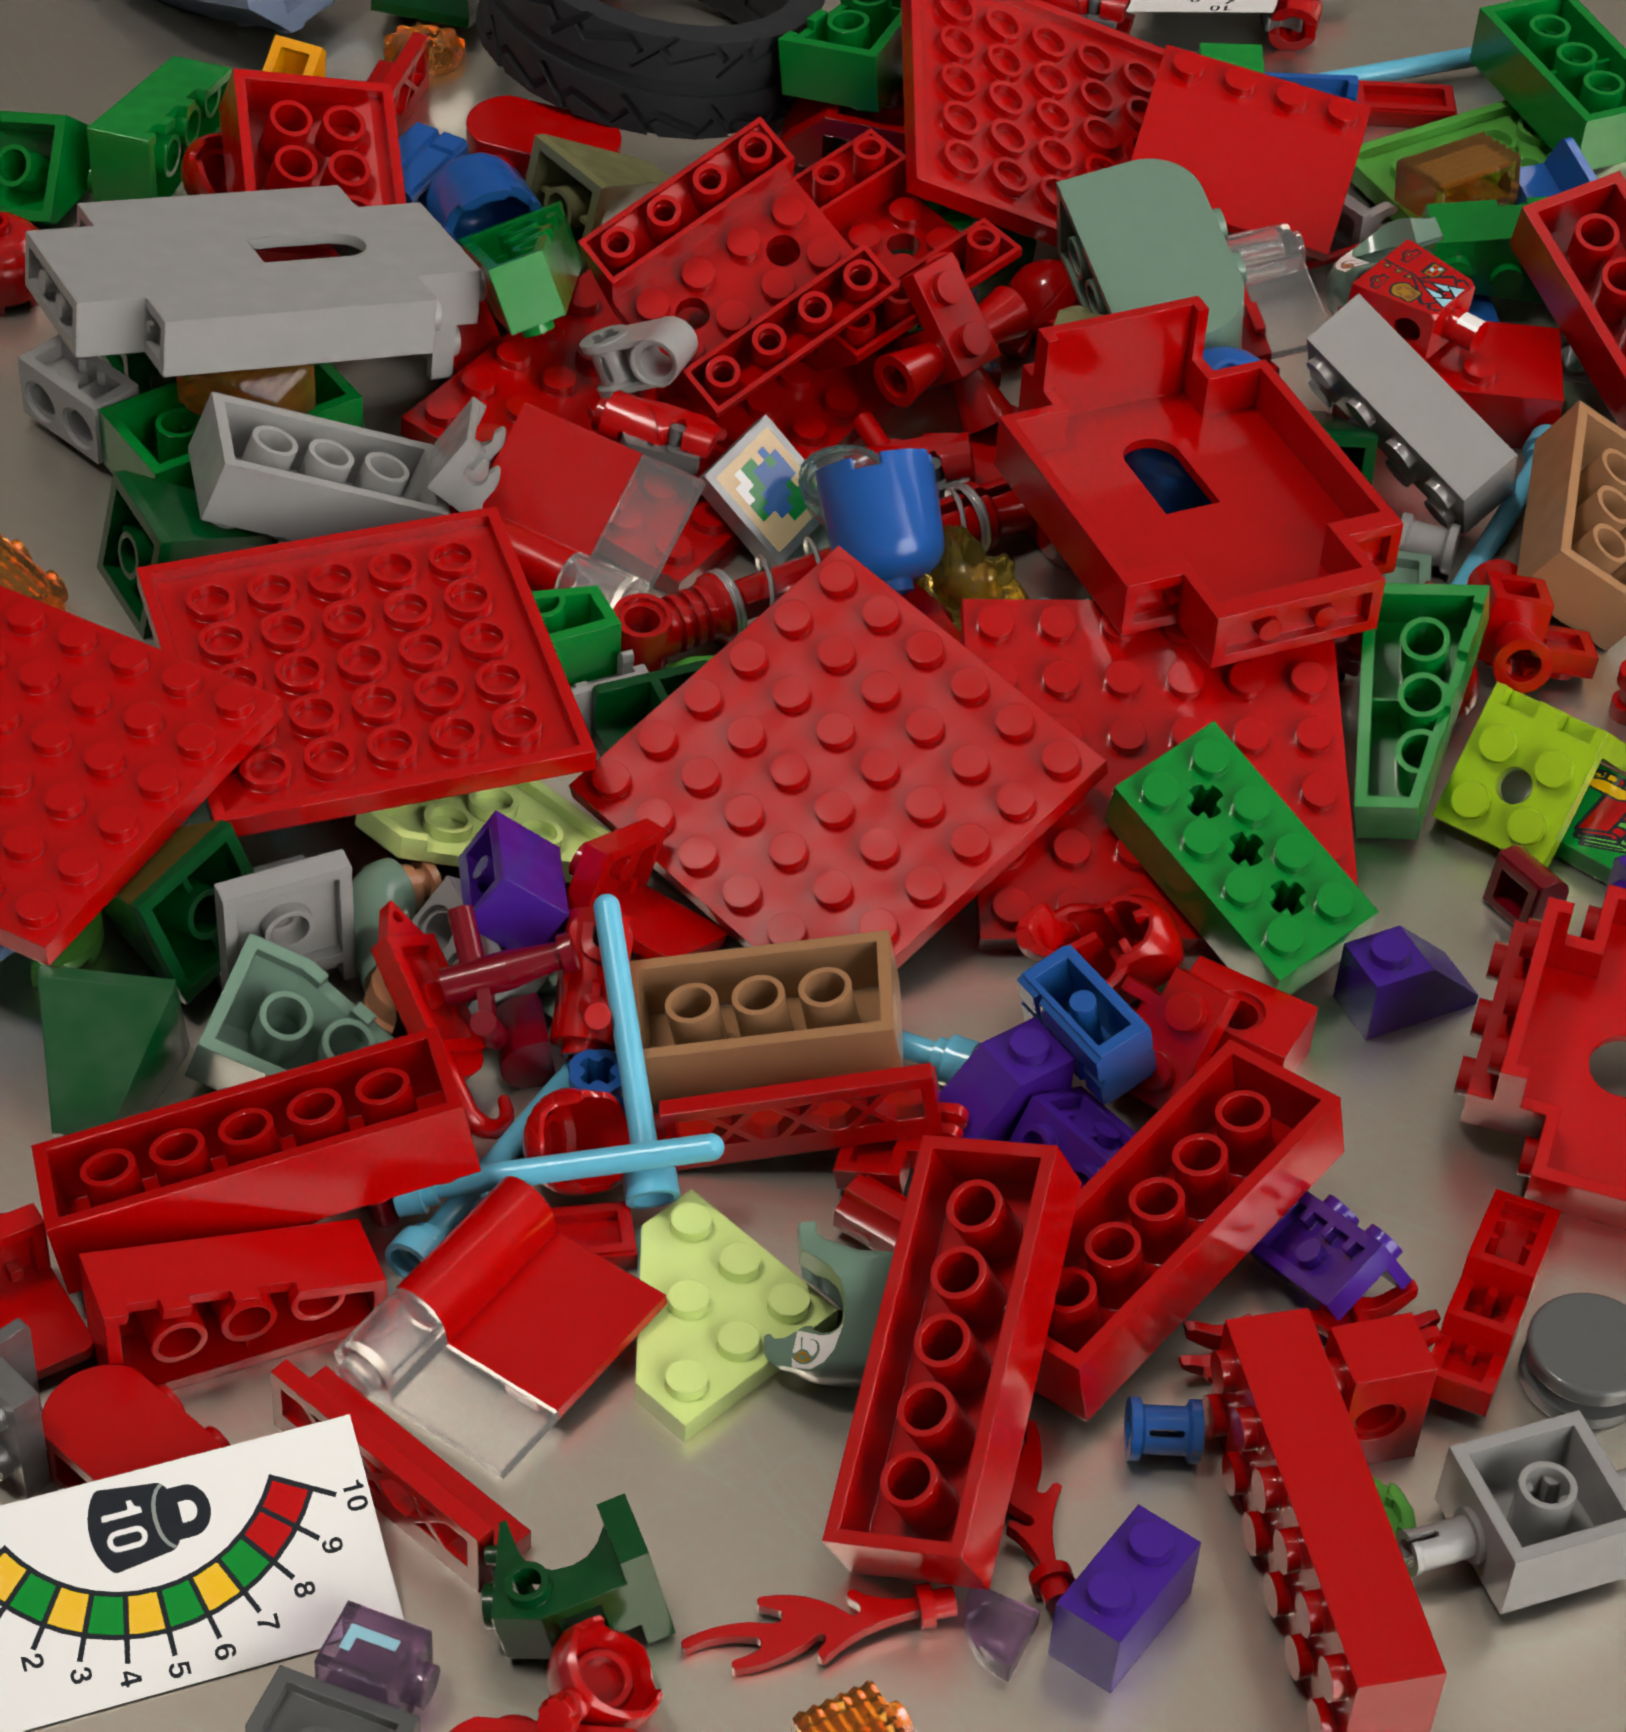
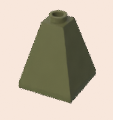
M538 134L534 137L525 182L538 199L542 208L561 201L583 261L578 276L580 277L590 268L578 247V241L664 183L671 176L666 172H662L648 160L547 134Z

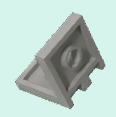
M343 849L306 859L303 854L253 867L255 873L214 884L221 972L215 979L221 992L249 933L311 959L323 970L338 967L344 980L357 977L355 968L352 866Z

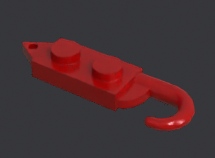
M389 901L379 911L378 943L370 949L383 977L384 984L391 995L408 1035L438 1026L471 1134L481 1139L496 1140L515 1121V1110L511 1099L505 1094L499 1096L497 1100L499 1116L497 1119L487 1117L476 1106L465 1081L481 1069L484 1062L482 1051L486 1049V1046L470 1027L471 1013L466 1003L449 1007L445 1000L438 971L440 968L449 965L435 934H424L393 901Z

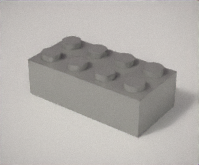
M1359 293L1306 338L1309 360L1306 364L1312 378L1308 382L1311 390L1327 407L1331 408L1337 404L1350 418L1348 421L1378 434L1377 447L1389 458L1385 461L1389 471L1402 485L1409 487L1413 483L1428 498L1424 501V504L1430 514L1442 526L1448 527L1452 523L1462 525L1461 533L1465 535L1515 492L1517 454Z
M211 392L188 446L200 519L212 522L221 528H239L269 535L276 540L288 542L451 514L448 503L427 488L434 448L432 444Z

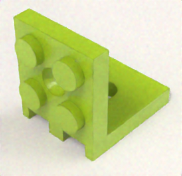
M1497 681L1431 816L1502 850L1513 845H1521L1549 868L1600 762L1626 773V744L1601 728L1587 724L1542 701L1539 702ZM1516 770H1524L1532 779V791L1523 802L1509 804L1503 799L1501 794L1502 781L1509 773Z

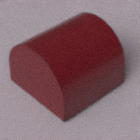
M1513 845L1499 851L1482 899L1514 925L1515 920L1528 923V919L1533 918L1542 921L1548 897L1566 901L1569 887L1524 847Z
M536 993L517 996L503 1002L496 1008L497 1018L509 1032L508 1043L503 1048L496 1050L501 1076L506 1083L516 1088L544 1087L556 1072L541 997H537Z

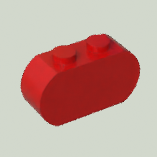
M512 95L498 96L482 101L471 109L466 119V143L468 144L469 154L482 152L499 156L514 167L524 181L527 176L534 137L538 134H547L621 153L622 137L619 128L608 127L574 115L569 109H561L557 106Z
M125 1365L95 1366L73 1374L52 1391L45 1402L41 1415L50 1479L61 1490L231 1445L218 1429L213 1426L204 1428L186 1413L181 1400L168 1386L164 1384L155 1386L136 1368Z

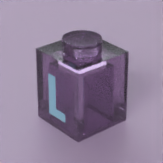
M349 1600L314 1660L315 1678L411 1714L415 1707L424 1710L428 1706L440 1676V1666L433 1664L431 1630Z

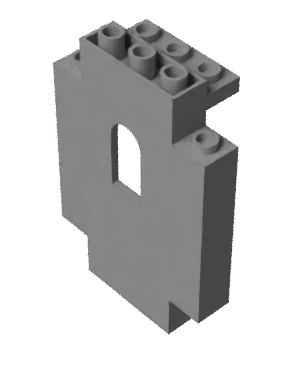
M338 185L77 203V227L26 231L25 285L74 357L145 352L163 377L421 354L428 362L427 376L430 379L451 378L454 356L459 354L461 347L460 332L457 325L478 323L479 302H482L486 295V281L482 269L473 262L462 247L455 242L420 202L358 207ZM330 244L340 257L264 262L254 249Z

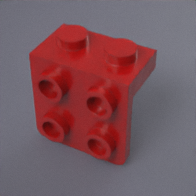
M647 818L593 840L586 841L578 848L569 866V875L573 877L567 891L569 910L577 907H593L594 901L598 896L602 894L614 895L620 903L621 912L630 916L634 921L632 952H634L636 960L709 952L722 947L727 936L726 930L646 886L668 831Z
M33 1202L8 1213H0V1329L17 1318H20L30 1327L37 1379L40 1380L89 1359L94 1353V1344L88 1328L51 1268L44 1219Z

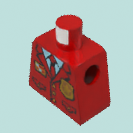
M1409 239L1352 283L1348 302L1359 293L1424 360L1430 358L1449 341L1471 353L1475 352L1482 344L1489 326L1488 322L1469 313L1475 291L1473 281Z

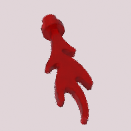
M1028 1420L1024 1434L1025 1445L1021 1448L1007 1512L1029 1526H1025L1015 1520H1010L1007 1525L1006 1535L1028 1554L1036 1566L1028 1576L1033 1595L1043 1600L1047 1611L1055 1613L1057 1601L1072 1585L1075 1578L1069 1563L1063 1560H1056L1053 1543L1054 1511L1060 1498L1062 1486L1059 1483H1053L1045 1493L1038 1491L1042 1472V1445L1035 1421Z
M929 1582L913 1585V1598H880L863 1594L854 1589L849 1590L847 1593V1604L859 1612L856 1615H850L834 1605L810 1597L797 1595L761 1596L757 1599V1611L762 1614L779 1617L782 1619L781 1621L776 1623L741 1622L710 1628L683 1639L681 1642V1652L683 1655L689 1656L702 1649L723 1644L746 1643L759 1645L761 1648L757 1651L732 1661V1674L734 1676H743L785 1663L807 1651L816 1642L823 1641L824 1644L818 1650V1662L821 1665H826L853 1643L881 1629L916 1618L921 1630L937 1627V1619L957 1616V1602L952 1586L932 1589Z

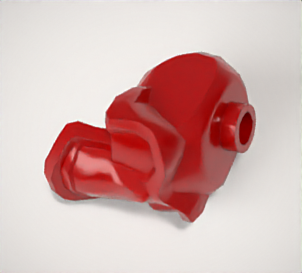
M1142 895L1116 896L1100 904L1072 903L1054 911L1049 904L1041 902L1032 907L1019 919L1015 931L1018 947L1025 956L1036 962H1040L1064 945H1071L1127 1004L1138 999L1129 995L1121 988L1127 976L1136 978L1156 989L1170 980L1175 968H1180L1184 961V947L1176 920L1160 903Z

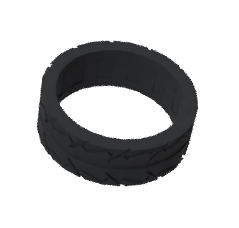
M479 0L476 28L482 46L496 64L504 68L507 75L532 94L561 109L567 108L574 115L608 127L644 135L652 133L658 137L692 140L729 137L727 134L738 132L760 116L769 126L786 115L784 113L785 109L791 110L796 97L782 94L778 39L788 31L796 32L798 35L807 28L806 18L822 9L825 0H698L719 10L738 23L735 25L718 26L678 24L647 18L609 6L599 0Z

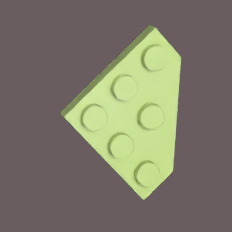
M540 780L357 814L355 820L356 827L398 858L459 867L458 857L496 810L560 847L566 883H571L573 878L569 875V866L578 848L586 841L610 833L609 830Z
M692 1189L642 1225L640 1280L664 1293L667 1297V1304L637 1336L635 1401L685 1443L780 1370L770 1364L764 1355V1336L766 1334H771L774 1339L785 1338L804 1326H812L813 1330L821 1333L830 1332L837 1327L838 1309Z

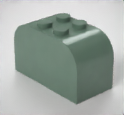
M1153 158L1138 159L1056 182L1057 252L1080 306L1091 309L1095 314L1107 315L1199 296L1209 307L1204 349L1221 346L1242 348L1243 317H1245L1244 284L1247 283L1245 263L1238 250L1231 252L1226 241L1228 239V230L1221 209L1219 207L1211 208L1203 187L1191 172L1167 160Z

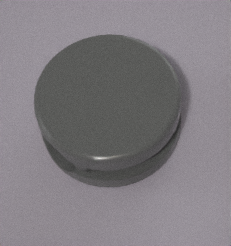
M1570 1293L1546 1302L1537 1310L1527 1330L1526 1341L1519 1357L1518 1372L1525 1393L1542 1412L1552 1418L1580 1410L1591 1429H1605L1626 1422L1625 1304L1604 1295Z

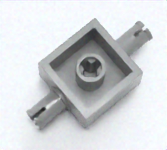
M1580 1410L1455 1444L1448 1448L1435 1495V1500L1446 1519L1412 1529H1402L1396 1534V1540L1405 1563L1414 1560L1413 1563L1406 1564L1411 1577L1467 1560L1474 1567L1499 1614L1508 1613L1626 1578V1468L1615 1470Z

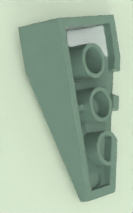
M249 933L199 1040L185 1076L213 1089L222 1090L394 1038L375 1022L377 1016L364 1004L359 1002L355 1005L327 981L329 974L314 961Z

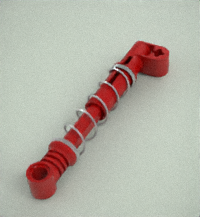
M1004 477L980 485L971 481L954 484L951 487H947L945 497L939 499L945 537L944 553L941 560L951 556L954 557L946 562L940 561L938 566L948 567L955 564L962 555V552L975 557L995 548L998 539L1025 530L1051 562L1065 570H1071ZM806 536L803 541L805 556L770 568L766 558L758 553L755 557L757 572L737 580H733L725 571L715 568L698 576L693 586L681 589L674 594L670 593L661 598L643 593L625 596L613 607L615 614L622 623L621 652L632 649L634 653L633 666L644 664L649 672L664 669L669 657L675 656L680 652L689 651L693 647L697 648L711 642H716L722 646L727 645L748 626L747 620L760 616L830 554V547L818 550L815 542ZM809 544L813 550V553H810Z

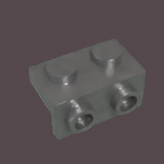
M17 1318L0 1329V1481L7 1478L28 1498L51 1483L41 1416L42 1407L31 1330L20 1318Z

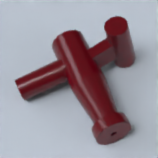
M457 906L449 909L447 916L459 963L439 969L440 984L449 1007L477 1000L478 1011L471 1016L470 1027L488 1048L498 1050L508 1043L509 1032L497 1018L495 994L516 989L563 968L566 974L579 971L580 964L570 932L555 935L556 942L502 950L485 955L473 906Z

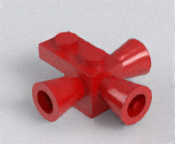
M953 252L941 255L901 278L900 281L922 326L898 339L902 350L882 355L876 359L874 377L883 396L898 407H908L926 389L951 382L963 432L969 431V434L999 422V416L1012 414L1015 409L982 366L1001 355L997 344L1023 337L1028 333L1031 326V317L1023 298L1010 287L997 286L977 305Z
M1503 559L1486 561L1472 571L1467 585H1490L1489 620L1476 659L1483 661L1486 665L1493 668L1496 681L1509 686L1515 691L1526 693L1538 689L1550 677L1558 680H1569L1573 676L1593 679L1599 657L1590 633L1588 631L1549 625L1554 610V603L1545 580L1516 575L1518 566ZM1426 581L1424 584H1435V583L1430 582V581Z

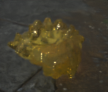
M952 525L944 526L945 544L941 560L930 574L917 582L920 587L926 590L928 594H931L934 599L950 612L954 623H957L960 618L962 599H1030L1021 583L1015 578V562L1010 560L1006 553L996 557L986 556L980 542L964 526L959 527L956 525L954 528H952Z

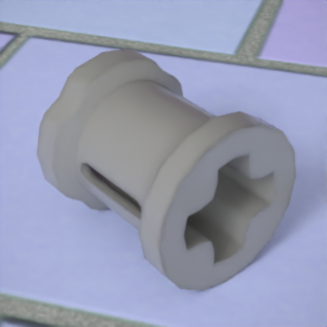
M1404 512L1401 519L1404 524L1398 551L1432 555L1431 565L1439 567L1440 573L1449 575L1454 562L1462 525L1452 523L1449 528L1417 521L1412 513Z

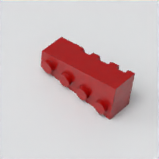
M359 1218L78 1254L87 1328L93 1340V1354L98 1366H131L136 1368L155 1386L164 1384L171 1390L389 1325L387 1280Z

